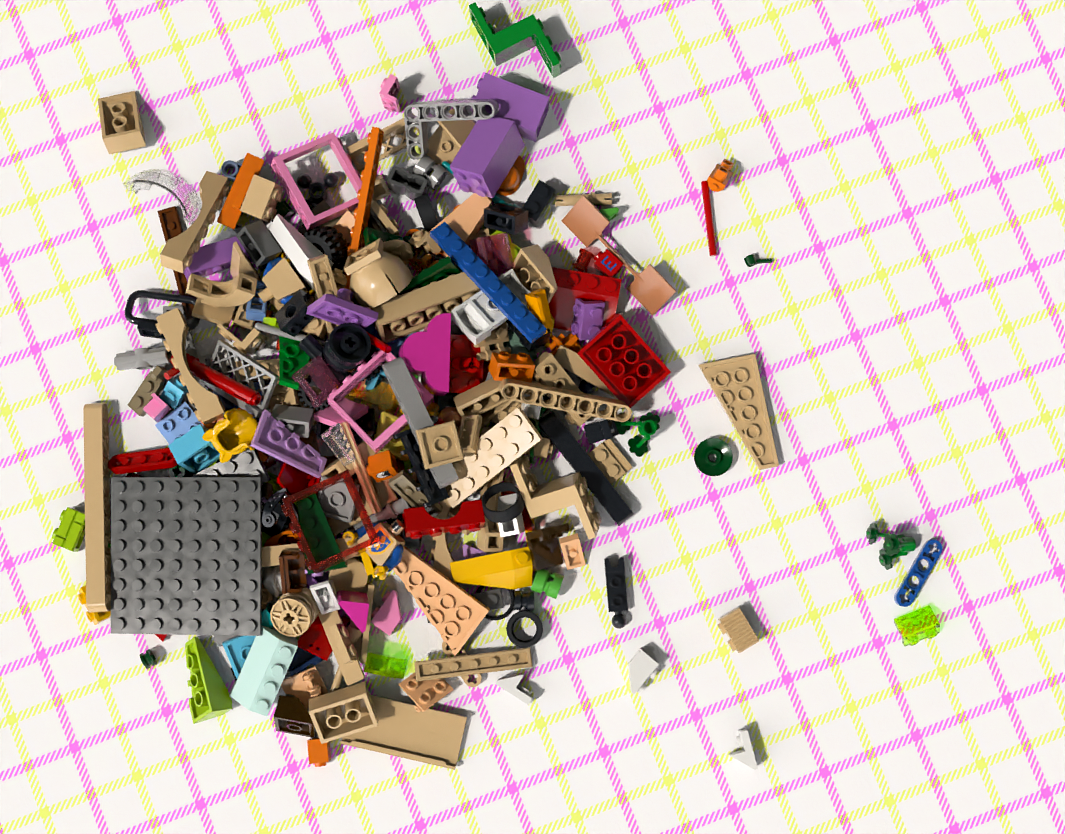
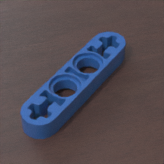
M928 540L922 546L894 595V601L898 606L908 607L913 603L942 553V544L938 540ZM935 543L937 551L931 552L929 557L923 556L924 553L929 554L930 548L928 546ZM922 559L928 562V568L924 571L918 567V562ZM911 576L918 578V585L916 587H911L908 583ZM904 586L910 590H913V594L911 592H908V594L906 595L908 601H903L901 603V598L899 596L900 594L904 595L907 591L906 589H903Z

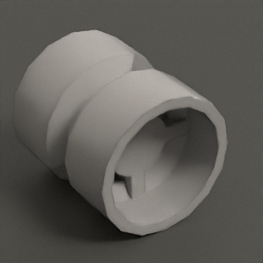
M424 155L415 166L412 174L424 177L428 181V186L435 190L445 179L448 170L440 164L436 165L434 159Z

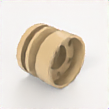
M302 588L303 592L283 594L273 605L270 612L271 622L279 633L289 637L302 635L318 617L320 610L310 589Z

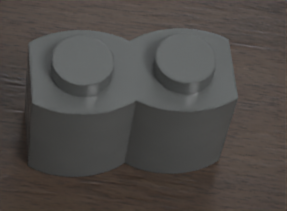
M392 167L387 178L388 188L392 192L406 195L413 201L414 198L427 193L428 181L424 177L417 174H409L403 168Z

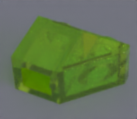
M369 651L363 672L404 679L408 660Z

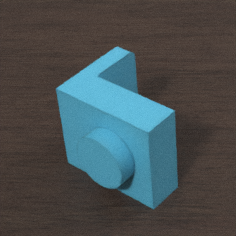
M382 367L380 368V373H377L375 378L371 377L369 381L366 379L365 389L376 394L382 378H387Z
M179 375L167 382L160 396V399L173 409L179 407L184 395L188 392L187 386L183 387Z

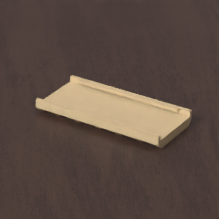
M370 695L377 711L378 726L342 737L341 744L455 770L467 717L431 708L425 712H417L413 704Z

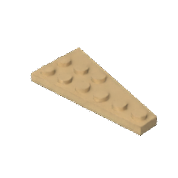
M750 354L698 365L758 469L778 467L779 463L756 355Z

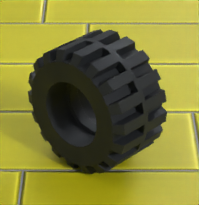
M322 226L304 233L303 236L321 251L320 246L323 248L325 254L334 263L331 267L332 270L334 268L343 269L347 259L348 247H346L347 241L342 238L341 232L337 233V229H331V226Z

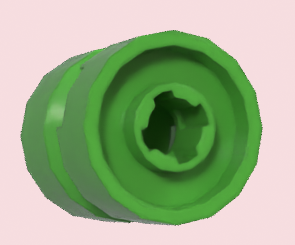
M547 569L537 570L531 590L540 594L545 592L546 596L556 599L564 575L556 572L550 574Z

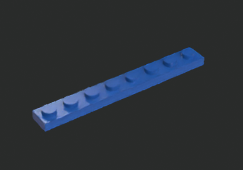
M443 222L430 232V237L530 343H533L546 333L547 329L446 222Z

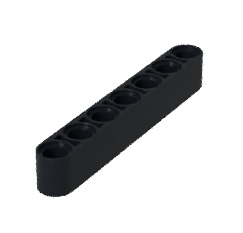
M550 411L541 418L538 425L576 473L580 472L581 476L585 477L589 490L615 523L620 526L633 516L634 513L554 411Z

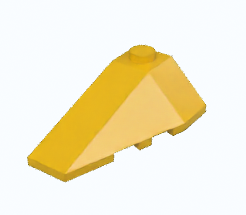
M529 547L449 563L452 580L456 583L512 590L532 586L533 564Z

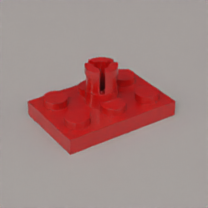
M450 334L448 393H463L483 383L484 360L478 361L476 358V354L481 353L480 347H474L473 342L466 335Z

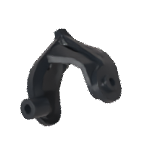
M287 488L275 492L268 499L263 510L262 523L265 527H272L276 525L279 516L284 511L291 510L285 524H290L294 519L291 531L300 534L301 527L299 526L298 510L290 498Z

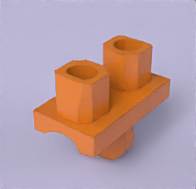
M724 159L721 165L717 163L707 179L708 186L712 191L719 192L724 190L734 173L731 171L734 163L727 159Z
M561 333L557 338L552 334L550 339L553 342L548 346L552 350L550 353L553 356L560 345L576 353L582 348L577 341L579 338L571 333L566 337Z

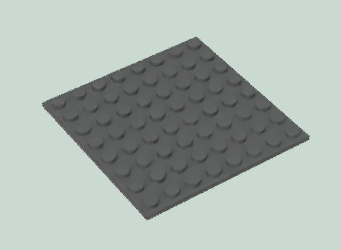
M111 477V634L262 635V477Z

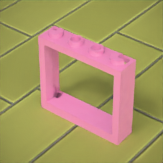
M334 132L276 156L271 163V167L307 231L344 215L347 210L351 212L356 207L358 208L359 200L356 197L314 216L285 165L289 161L330 145L358 194V190L362 186L360 173L354 169L351 157L348 153H345L342 141L339 137H336Z
M382 350L375 351L368 363L363 362L357 368L358 372L353 376L349 375L342 382L343 385L339 389L334 388L332 393L328 395L329 398H327L328 404L349 423V426L375 453L379 452L394 438L393 435L399 433L408 425L404 414L373 441L338 402L382 362L396 359L391 352L385 353ZM410 373L427 408L434 401V397Z

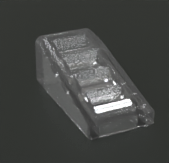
M340 423L329 427L321 434L322 439L343 466L356 460Z

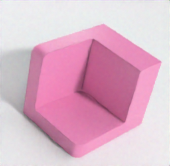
M153 392L151 394L153 399L143 410L158 423L171 408Z

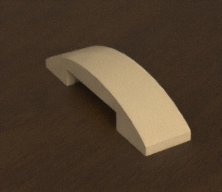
M561 345L559 346L554 358L564 370L573 373L599 388L602 392L617 399L576 352Z

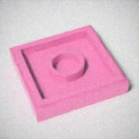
M345 398L338 402L354 421L368 413V407ZM330 405L324 410H319L313 414L315 421L337 429L338 424L345 422Z

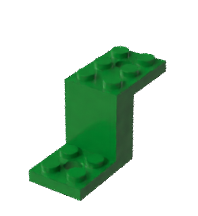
M476 2L469 5L470 19L496 66L536 46L552 77L555 78L560 75L561 57L557 51H553L551 47L553 43L549 35L545 36L542 31L544 29L543 24L539 18H535L534 14L495 33L490 23L487 24L485 20L486 15L483 8H478Z

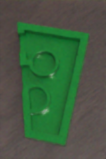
M279 336V385L298 390L311 358L298 345L300 341Z

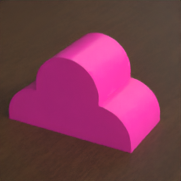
M451 313L435 316L426 325L423 332H416L410 335L401 345L398 352V357L403 359L408 371L412 375L421 376L422 385L431 394L436 396H444L449 392Z

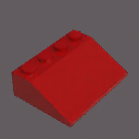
M552 267L557 290L548 305L550 314L555 319L554 329L571 331L574 317L573 307L576 298H580L583 301L601 300L605 303L602 327L616 315L622 279Z
M619 313L607 322L577 352L618 400L624 401L629 408H632L671 373Z

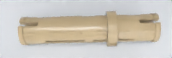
M591 192V194L555 195V200H563L555 201V207L574 206L583 195L594 206L612 205V200H604L605 198H612V193L595 194V192Z

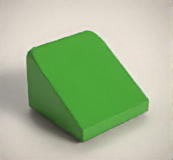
M618 207L599 210L609 221L619 213Z

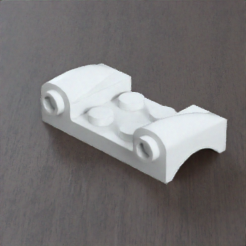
M513 269L499 276L498 278L528 309L525 294L530 293V291L522 285ZM481 290L451 311V319L475 346L490 336L492 330L508 320Z

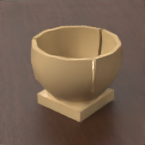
M381 238L347 256L344 270L347 275L351 274L350 289L361 307L374 308L397 295L390 282L393 283L397 292L400 293L409 285L413 278L409 268L398 256L384 251V243Z

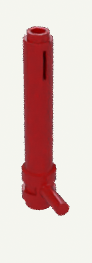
M186 353L189 368L195 377L251 406L259 405L262 399L259 392L201 363L198 358ZM173 366V368L165 372V379L169 380L180 372L179 368L175 369Z

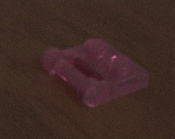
M320 355L292 375V379L299 383L310 398L314 408L320 406L323 401L329 398L328 395L332 393L334 388L339 389L342 386ZM306 374L310 375L322 393L318 396L304 378Z

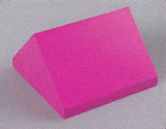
M337 591L338 604L362 633L366 631L369 610L367 593Z

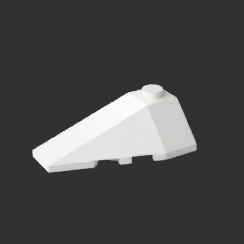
M277 214L269 230L302 281L316 292L307 260L323 255V253L280 214ZM329 259L330 266L332 267L334 263Z

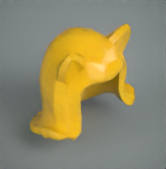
M233 408L224 413L225 419L218 421L214 428L207 430L202 436L203 440L212 442L214 448L220 453L221 463L228 462L234 455L244 452L247 448L250 450L255 449L250 444L258 423L253 418V415L244 409Z

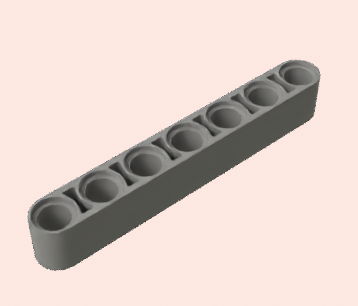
M398 357L383 364L382 368L418 443L415 430L431 427L434 424L405 362L401 357ZM452 463L429 468L440 489L459 480Z

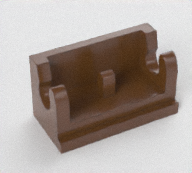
M304 549L282 550L279 555L282 594L303 592L302 588H307Z

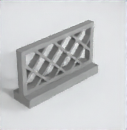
M218 340L209 367L215 369L216 364H219L222 374L228 376V374L233 373L236 381L240 383L248 382V386L255 390L252 380L258 378L261 388L255 391H262L263 402H260L257 406H251L201 379L199 381L236 406L246 410L253 417L260 418L264 410L270 411L268 404L279 376L224 340ZM223 347L226 349L228 354V357L224 359L221 354V350ZM237 356L241 359L242 366L238 368L234 359ZM226 360L230 361L232 370L228 372L224 364ZM249 366L255 367L256 376L251 377ZM241 369H244L246 379L241 381L238 372ZM264 375L271 378L269 386H265Z

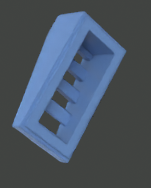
M257 280V289L267 288L263 281ZM256 291L255 296H259L258 293L261 291ZM253 297L248 301L246 319L263 321L267 314L268 301L264 303L261 298Z

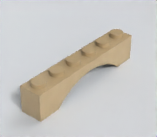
M206 171L199 183L202 201L199 216L186 231L167 241L160 253L162 267L184 273L186 267L191 265L194 252H198L201 239L206 237L209 225L214 223L217 210L220 211L224 197H227L230 192L228 177Z
M175 308L157 316L158 323L155 324L160 335L163 334L166 339L163 341L164 346L168 352L171 351L174 357L171 358L175 369L179 368L181 373L179 379L183 387L187 386L189 391L187 397L191 404H195L197 410L194 413L198 421H202L207 425L224 417L226 410L220 397L202 387L189 368L185 349L189 328L182 312Z
M505 469L481 487L480 500H482L484 492L489 487L502 483ZM501 492L488 500L486 503L488 509L498 510V497L501 496ZM485 517V524L477 534V548L483 552H503L504 537L500 535L498 523L492 522Z
M446 499L439 503L443 509L435 518L448 519L452 506ZM442 533L440 536L433 537L436 544L435 548L431 550V560H434L433 567L453 581L449 563L455 562L449 550L446 533Z

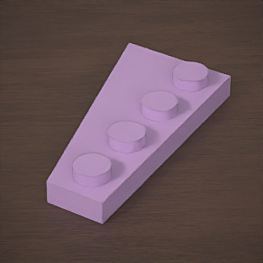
M264 410L250 446L316 478H320L327 459L320 457V453L309 444L306 445L302 442L297 434L291 433L280 420L274 419L269 411Z

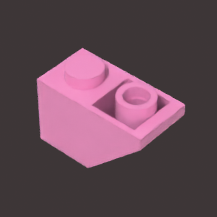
M396 590L388 591L382 599L384 603L381 608L376 607L371 614L373 618L371 623L389 636L392 635L402 620L399 596Z

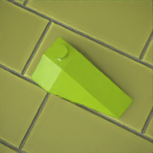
M198 636L193 637L185 643L186 667L190 670V680H187L188 687H191L192 698H189V707L193 724L224 715L233 708L232 699L229 696L226 685Z

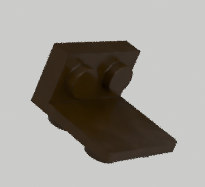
M568 523L526 533L535 571L563 564L558 537L563 536L562 532L570 530Z

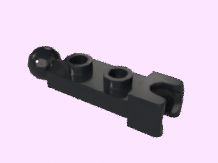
M624 557L618 559L617 567H612L609 559L606 558L604 559L608 612L615 613L611 620L612 625L617 629H621L627 623V619L622 614V611H628Z

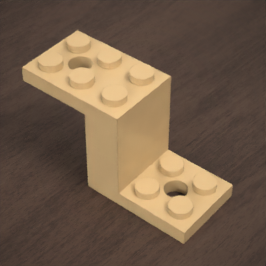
M523 454L510 465L531 519L575 505L588 539L596 538L600 523L602 522L601 516L594 509L595 502L593 496L588 494L586 489L588 488L585 477L581 476L580 472L537 485V477L530 470L531 463L528 456Z

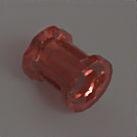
M580 248L578 258L575 263H572V267L587 273V267L595 255L586 249Z

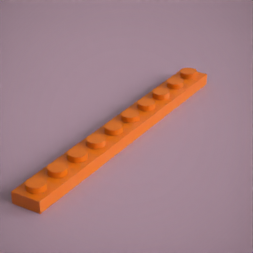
M372 127L367 138L369 147L368 151L364 154V162L366 164L365 169L361 172L362 186L357 194L359 203L358 208L356 207L354 211V219L356 220L355 225L351 228L352 242L348 246L347 256L362 249L365 243L363 231L368 226L384 132L378 127ZM344 270V275H345L346 278H347V283H346V286H345L344 289H349V290H351V289H350V278H351V274H350V275H347V273H346L345 270Z

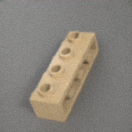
M544 352L534 361L533 379L536 382L539 381L542 385L581 392L551 353ZM564 397L561 403H567L569 401V397ZM582 401L580 407H585L588 401ZM563 411L566 414L564 418L571 425L581 426L591 417Z

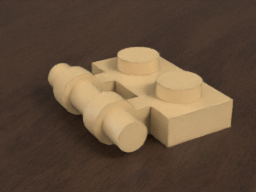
M507 322L499 325L491 331L490 336L476 346L474 345V347H480L481 353L476 354L478 361L491 360L492 352L505 351L511 354V348L503 346V342L509 341ZM494 344L495 350H490L489 345Z

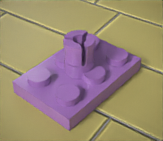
M344 288L337 291V297L333 294L323 295L307 307L306 313L337 325L353 323L363 329L378 319V312L372 311L369 307H361L352 302L353 292Z

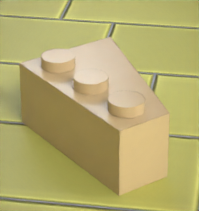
M491 378L453 397L461 417L479 414L482 417L481 428L484 425H488L492 417L497 413H501L512 402L505 399L500 393L499 384L501 381H495ZM507 386L504 392L510 393L513 390V386Z

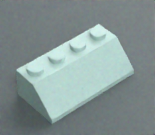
M262 626V635L255 637L230 696L246 709L268 716L297 650V638L285 636L276 630Z

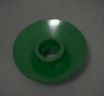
M709 438L697 446L694 453V461L696 467L707 476H720L730 468L733 454L726 442L718 438ZM711 454H714L716 456L715 461H711L709 459V456Z

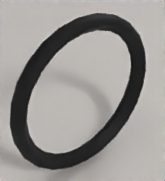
M480 585L476 593H480L485 586ZM507 589L511 596V604L504 614L500 616H489L486 614L484 618L488 620H501L507 617L514 608L515 595L513 590Z

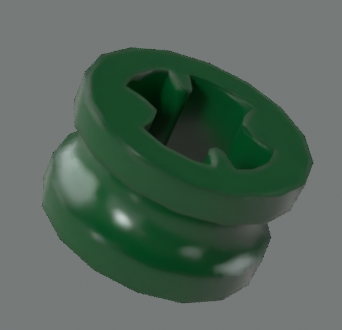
M150 649L146 650L145 654L141 653L139 655L146 669H149L151 665H157L156 658Z

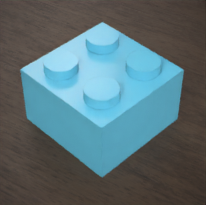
M201 424L192 427L189 432L176 438L173 443L168 445L177 464L193 474L199 473L220 458V453L214 448L212 442L203 440V434L209 429Z

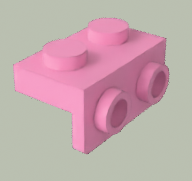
M390 74L388 78L383 80L381 84L382 89L379 94L385 109L390 112L396 111L399 113L401 108L396 96L401 88L398 78Z

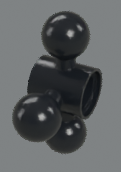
M327 173L324 176L323 184L320 182L312 183L311 177L307 174L298 176L297 185L302 189H308L310 197L305 199L310 210L313 208V203L318 205L323 200H327L326 190L328 188L337 186L339 179L335 173ZM316 191L323 192L320 196H314Z

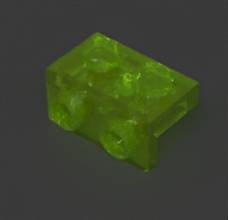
M930 605L894 619V624L902 637L904 647L916 645L921 640L934 638L940 633V623Z

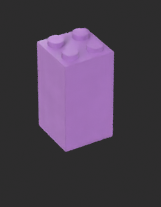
M485 73L484 78H480L478 81L477 95H473L471 100L493 99L497 101L499 111L495 116L515 121L521 137L536 142L549 111L550 97ZM485 105L486 112L492 114L491 106Z
M493 116L490 119L478 120L450 164L453 175L462 191L476 193L481 197L493 198L525 146L515 121Z

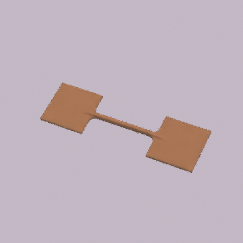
M584 195L561 220L587 248L595 239H599L635 276L634 281L626 289L652 316L676 292L651 264L641 273L636 272L604 239L602 232L610 221Z

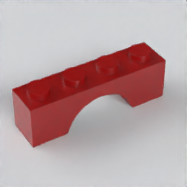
M482 500L462 502L459 512L449 519L434 518L427 513L424 507L404 509L402 514L405 536L411 537V539H418L423 537V535L435 537L446 532L458 534L462 530L475 532L481 530L485 524Z

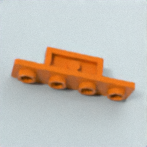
M250 153L246 154L219 214L218 223L235 229L242 214V211H240L254 174L257 176L260 174L265 162L263 159Z

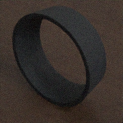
M502 482L494 484L482 496L484 515L492 522L504 523L518 517L525 507L519 489L512 483ZM511 491L518 494L516 502L508 509L493 511L486 507L488 500L497 493Z

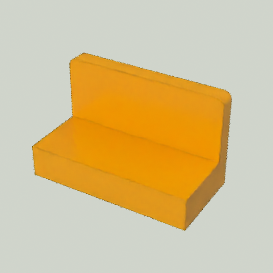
M541 288L525 294L528 310L546 329L552 327L553 324L545 289Z

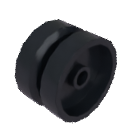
M343 323L336 326L324 344L323 354L325 361L331 368L339 372L348 373L357 370L370 353V336L362 327L353 323Z

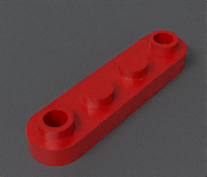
M170 448L117 454L108 462V468L114 474L166 469L177 465Z

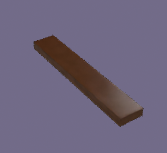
M176 206L157 211L166 243L169 239L183 233ZM173 270L179 295L197 298L186 293L188 282L184 273ZM182 303L186 318H193L191 315L194 305Z

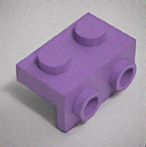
M576 298L573 307V323L571 324L572 334H575L579 340H590L602 328L605 303L601 300L583 301L580 298Z

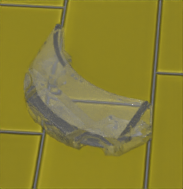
M164 169L143 170L135 173L122 184L134 194H137L138 190L141 189L149 191L152 185L164 189L177 200L184 212L183 220L191 225L199 216L202 208L193 186L182 176Z

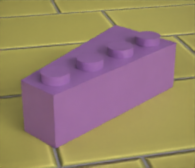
M235 236L201 246L197 253L194 252L192 263L189 267H186L184 275L188 282L191 273L206 277L230 268L233 243L236 241L250 262L253 261Z

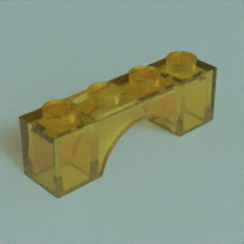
M333 381V383L331 384V386H332V385H335V387H336L337 389H339V388L341 387V386H338L334 381ZM381 382L377 387L369 391H360L353 388L343 397L354 401L356 398L361 400L360 404L371 407L372 404L379 406L378 410L387 413L389 411L396 412L399 404L390 384Z

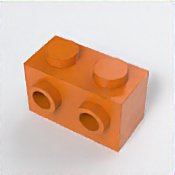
M492 352L488 370L495 381L510 378L531 383L535 364L526 353Z

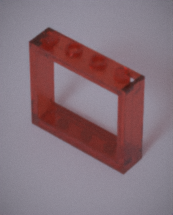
M348 470L282 499L284 505L281 508L285 516H289L292 522L289 524L293 535L297 533L299 538L297 545L301 553L305 552L307 559L304 560L309 571L313 570L315 574L381 545ZM344 480L369 536V540L317 563L292 507V503Z

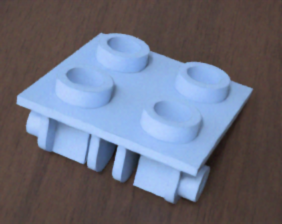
M185 401L155 426L167 442L171 444L176 438L189 432L192 427L203 424L198 421L195 413Z

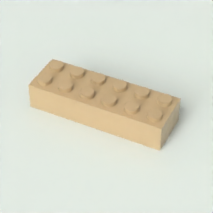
M464 272L450 275L440 281L431 282L427 286L415 288L402 295H396L385 303L371 308L372 311L378 312V319L374 322L375 328L381 341L388 343L424 329L435 316L451 313L456 306L478 293L480 289Z

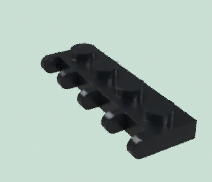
M411 428L393 435L394 440L400 438L405 450L400 452L401 456L407 454L413 468L408 470L409 474L415 472L421 486L416 488L417 492L423 490L428 502L423 504L424 508L448 499L449 495L446 488L440 489L430 469L424 468L420 448Z

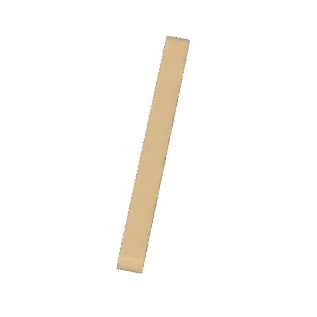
M105 402L85 404L83 408L86 606L89 613L111 610V547L108 548V543L111 544L110 477L108 468L109 423L108 407Z

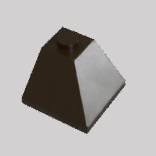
M290 694L285 696L279 695L274 714L276 731L315 738L313 721L299 698Z

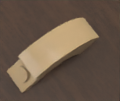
M191 273L188 278L186 293L202 298L201 303L219 307L238 306L247 303L255 296L258 279L239 273L231 281L217 282Z

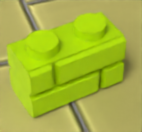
M67 507L60 515L59 520L61 523L59 528H56L52 534V539H54L52 544L78 552L85 536V513Z

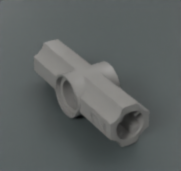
M165 347L154 349L137 348L133 352L116 354L114 365L120 371L152 369L153 366L171 364L172 353L171 351L168 352Z

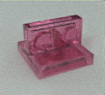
M507 233L470 240L471 250L494 274L505 273L510 269L515 271Z

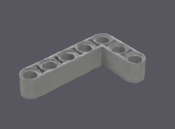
M493 99L424 101L408 105L404 109L408 156L413 160H419L429 152L428 121L490 119L498 113L499 104ZM467 105L473 108V114L467 112ZM485 105L491 106L492 114L486 112ZM449 106H451V107L454 108V110H455V114H454V115H451V114L449 113V111H448V107H449ZM412 107L417 109L418 116L412 114ZM430 107L435 108L436 116L430 113ZM414 127H417L419 129V135H416L414 133ZM415 146L421 148V154L415 151Z

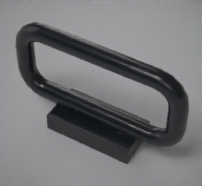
M137 290L129 295L124 315L131 324L138 325L137 329L140 336L165 339L164 335H160L156 328L157 320L139 318L132 315L135 300L138 298H149L188 303L195 306L197 298ZM193 317L192 321L187 323L188 331L198 326L200 318Z

